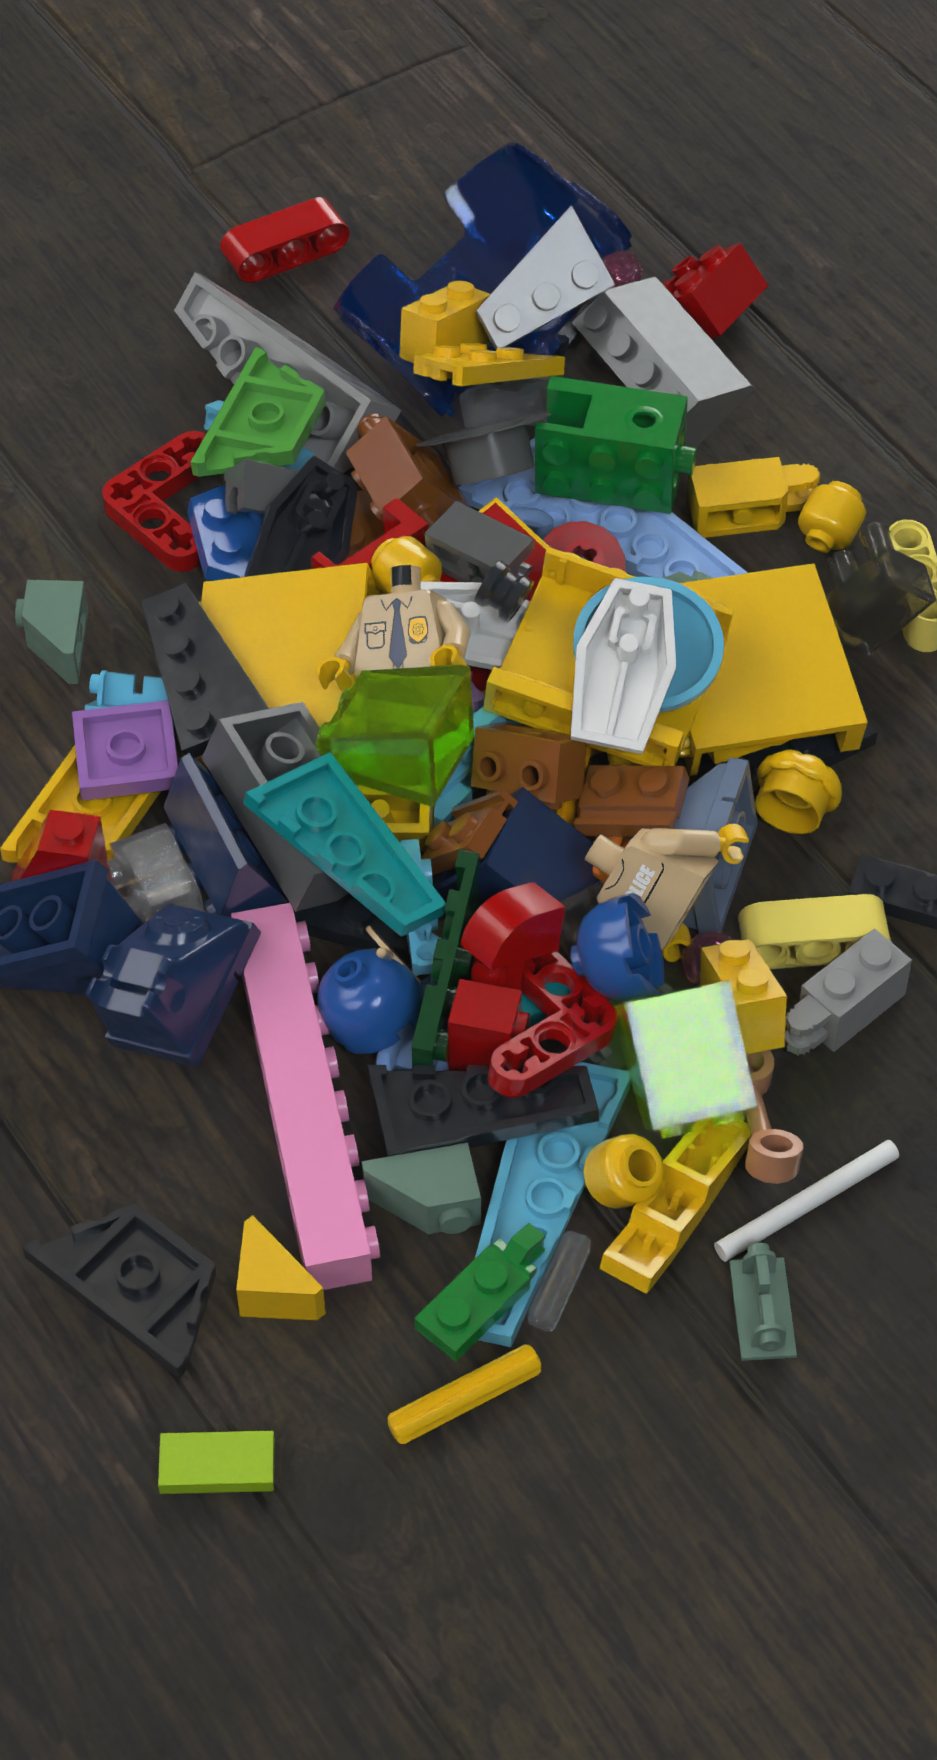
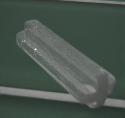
M567 1231L563 1234L528 1311V1323L532 1327L545 1332H551L556 1329L591 1251V1241L587 1236L574 1231Z

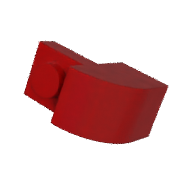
M534 882L503 890L485 901L469 920L460 943L463 948L474 956L471 981L520 990L525 961L558 952L565 906Z

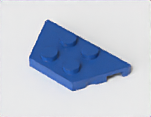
M226 484L190 498L187 509L204 578L210 581L244 577L264 514L250 511L246 513L237 511V514L226 512Z

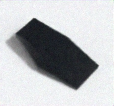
M313 455L266 507L244 577L312 569L311 557L318 552H321L334 564L342 563L349 554L358 492L356 481Z

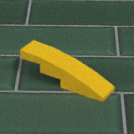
M709 1105L662 1161L664 1174L660 1188L648 1200L635 1204L629 1223L603 1253L599 1269L647 1294L697 1227L747 1149L752 1136L748 1123Z

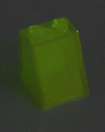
M447 665L362 670L353 686L343 691L338 703V709L331 721L324 722L320 727L316 739V749L320 751L321 756L331 752L355 784L434 807L474 739L470 667Z
M729 980L614 1006L618 1015L616 1031L645 1130L660 1129L661 1138L673 1137L693 1132L692 1121L711 1117L713 1127L744 1121L743 1110L757 1107Z

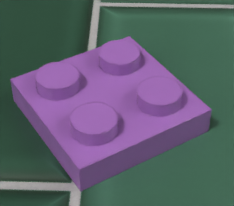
M168 700L72 712L79 787L82 800L170 790L178 763L172 714Z

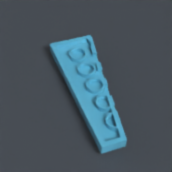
M579 1062L574 1066H587L599 1108V1121L506 1140L475 1258L489 1245L492 1246L498 1239H502L508 1244L510 1239L528 1223L546 1236L544 1239L545 1252L533 1263L537 1267V1273L530 1281V1289L479 1341L507 1347L512 1346L585 1187L583 1174L585 1159L594 1146L607 1139L630 1089L631 1071Z

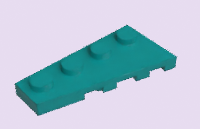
M331 752L246 792L243 802L246 807L401 937L444 915L446 902Z

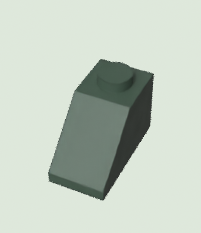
M27 580L24 599H17L16 625L17 627H24L26 643L29 649L68 684H78L89 613L84 581Z
M468 1143L362 1161V1174L368 1200L427 1234L438 1232L456 1234L472 1226L481 1225V1196Z

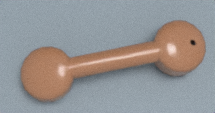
M727 1045L723 1051L720 1079L728 1092L737 1098H741L752 1135L749 1140L745 1161L746 1170L753 1178L764 1183L779 1184L789 1182L799 1173L804 1147L803 1142L798 1136L784 1130L771 1128L762 1095L767 1092L771 1085L774 1057L770 1050L734 1056Z

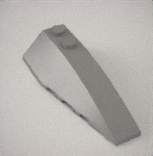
M195 272L174 311L200 346L211 353L217 361L216 367L225 378L230 379L235 384L256 347L266 351L268 361L278 368L286 364L298 372L300 378L310 380L325 390L326 405L303 446L315 453L314 456L344 473L353 467L345 452L362 438L357 432L358 423L370 414H380L383 418L387 416L394 422L396 421L401 409L336 362L203 275Z

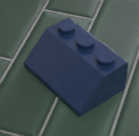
M190 753L182 757L163 808L172 824L167 829L171 840L183 854L187 853L191 861L185 865L189 876L201 890L205 889L209 897L204 902L206 910L209 913L232 918L231 913L290 903L212 774Z

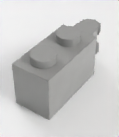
M874 928L802 985L799 1002L786 1015L785 1047L787 1052L790 1051L797 1054V1056L799 1054L805 1055L806 1052L809 1053L810 1049L816 1048L821 1043H824L830 1050L835 1052L906 994L912 959Z

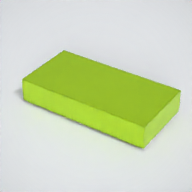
M274 1431L160 1433L158 1479L160 1494L274 1491Z

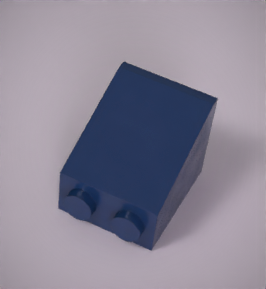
M522 787L510 794L518 803L515 808L502 813L507 821L483 859L479 860V905H482L493 895L503 890L534 882L565 906L559 945L567 941L574 942L577 940L578 928L583 917L589 913L593 902L597 899L604 886L600 879L594 877L593 865L585 861V857L593 843ZM455 868L439 873L433 886L445 902L447 901L449 890L457 891V870Z

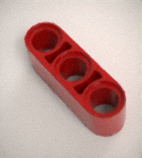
M318 197L230 229L223 236L220 242V249L239 278L244 282L253 283L339 251L349 240L350 230L326 198Z

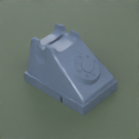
M729 758L727 764H718L691 784L686 791L680 819H676L675 829L716 831L717 833L725 825L738 824L743 827L750 840L748 843L735 842L730 845L737 846L742 851L744 858L738 864L726 862L721 852H718L714 857L719 862L683 921L687 927L698 930L699 937L719 940L758 825L749 760Z

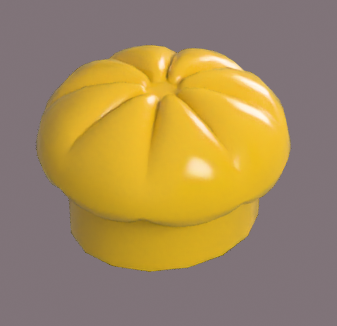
M784 750L767 756L757 769L760 789L756 796L755 807L763 820L776 829L793 834L812 833L819 828L824 814L834 811L841 802L842 786L836 772L814 755L802 754L796 750Z

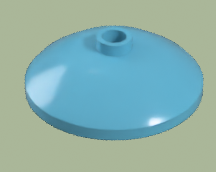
M644 576L623 579L672 590L676 671L659 713L672 711L690 704L706 692L720 670L724 651V638L716 614L702 597L680 583L664 578ZM611 584L597 592L586 603L578 616L573 636L575 662L577 644Z

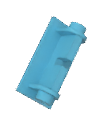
M102 670L100 675H91L89 690L90 693L97 694V700L86 704L85 710L166 701L168 698L162 677L144 676L143 693H136V674Z

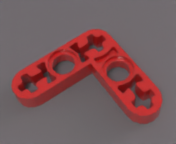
M188 431L178 435L110 479L102 489L104 509L107 516L166 567L178 572L191 571L201 563L191 525L163 501L199 478L198 476H193L191 460L206 435L199 431ZM155 471H165L170 474L163 481H152L147 478ZM152 518L165 522L156 529H146L141 526L144 521Z
M558 952L525 961L520 990L548 1018L503 1043L493 1051L488 1070V1082L501 1095L508 1097L526 1095L603 1049L613 1039L618 1020L617 1010L604 996L595 991L583 976H578L574 967ZM558 982L567 986L571 993L566 996H556L549 993L544 986L549 983ZM546 1039H555L563 1043L567 1050L562 1053H550L544 1050L539 1043ZM505 1066L509 1069L508 1072L504 1070ZM524 1066L522 1073L517 1071V1069Z

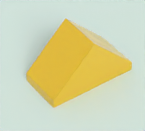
M253 1215L244 1221L236 1289L240 1317L319 1320L326 1314L323 1287Z

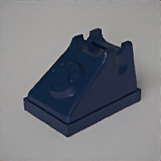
M92 860L0 884V987L68 992L86 996L85 992L93 977L101 978L104 972L101 958L107 946L112 944L118 945L143 925L144 922L107 879L109 870L100 862Z
M174 904L164 906L121 943L107 946L101 958L104 966L103 975L99 979L93 977L86 989V996L108 1030L105 1038L114 1047L198 1068L239 982L234 976L241 977L262 932L253 922Z

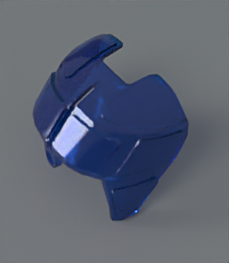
M509 142L469 169L444 192L445 201L464 226V236L420 278L415 280L408 278L385 255L378 254L352 279L333 307L340 316V321L385 358L441 417L444 414L451 417L455 413L452 408L454 393H476L499 382L457 386L452 384L451 378H447V381H439L431 377L414 374V363L406 361L399 356L401 309L420 300L424 295L432 294L448 286L453 281L470 282L476 289L492 294L571 205L600 258L617 251L628 250L632 246L630 231L614 211L577 183L566 181L546 160L518 143ZM576 308L507 347L524 349V354L553 355L561 344L556 335L572 317ZM489 339V344H487V350L496 351L491 340Z

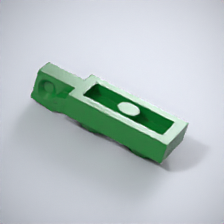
M528 1223L510 1239L508 1244L502 1239H498L492 1246L489 1245L414 1318L415 1329L452 1360L458 1361L530 1289V1281L537 1273V1267L533 1263L545 1252L544 1239L546 1236Z

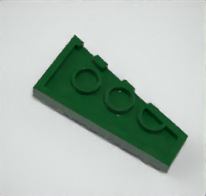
M460 849L458 851L455 870H457V891L449 890L445 905L446 917L443 939H437L431 971V983L437 985H426L411 1047L412 1068L413 1065H435L436 1070L438 1061L447 1062L449 1057L447 1030L449 1016L459 980L462 976L470 978L474 963V956L463 948L460 943L469 920L481 906L479 905V853Z

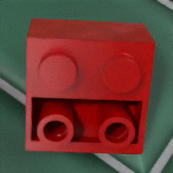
M741 243L725 249L721 245L715 246L697 260L693 256H689L672 269L674 276L670 280L662 282L711 339L721 336L769 286Z

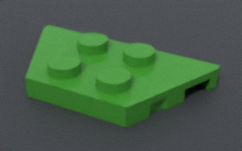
M255 347L191 460L193 476L201 477L223 474L244 459L275 466L294 464L326 405L325 390L310 380L300 378L298 372L286 364L278 368L268 361L266 351Z

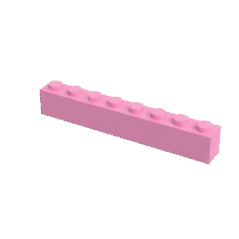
M290 903L231 913L232 918L253 922L262 932L242 973V980L302 1266L323 1287V1290L372 1281L371 1259L380 1258L379 1243L375 1226L365 1227L362 1213L370 1211L364 1179L354 1181L351 1167L359 1166L358 1151L354 1134L344 1136L341 1123L349 1121L348 1107L344 1090L334 1091L332 1079L339 1077V1069L334 1046L324 1048L322 1036L328 1035L329 1031L321 1017L318 1005L314 1004L312 993H318L319 980L315 962L305 963L303 952L311 950L306 922H296L294 910Z

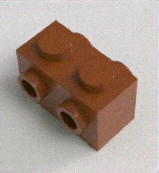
M507 722L475 727L471 786L490 790V794L502 789L511 794L524 787L550 809L562 808V802L581 798L587 743L571 740V735Z

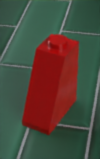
M50 809L15 867L11 881L92 860H97L109 870L101 817ZM108 871L107 879L111 882L110 871Z

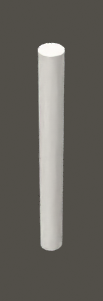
M891 1140L884 1141L715 1242L714 1247L718 1256L724 1262L745 1251L751 1244L760 1242L899 1158V1151L896 1145Z

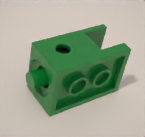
M550 376L547 386V413L552 414L547 417V423L537 422L535 426V493L671 514L681 473L693 475L696 463L697 447L685 446L688 396Z

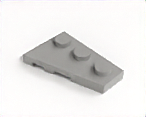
M572 205L476 310L475 313L496 350L497 348L511 345L614 287V281Z

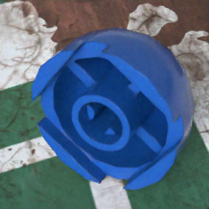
M629 893L599 903L583 917L577 932V945L571 947V960L578 976L585 975L587 982L600 995L621 1002L637 1001L658 996L660 992L655 987L663 986L664 961L660 940L657 933H648L644 926L642 918L649 917L651 914L639 895Z
M376 948L359 949L344 955L330 966L322 977L318 988L317 1003L319 1012L330 1035L336 1043L342 1044L347 1051L354 1054L375 1053L391 1047L401 1040L397 1033L408 1022L414 1027L418 1021L424 997L423 988L414 974L395 959L387 961L377 957Z

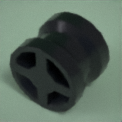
M499 560L482 582L474 602L482 607L490 605L498 611L499 618L508 623L525 602L534 585V581L527 576L518 577L510 571V566Z

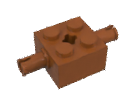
M370 414L358 423L357 432L362 438L345 453L355 468L351 472L353 479L365 492L370 494L373 501L369 503V506L380 521L383 522V506L395 498L401 500L428 523L429 528L455 501L470 507L458 486L454 485L452 476L437 451L429 446H416L422 441L387 416L383 418L380 414Z

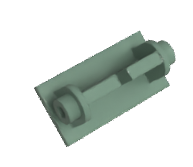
M766 1243L751 1244L747 1248L748 1253L742 1260H730L729 1262L741 1361L797 1358L784 1257L776 1258V1254L770 1251L769 1245Z

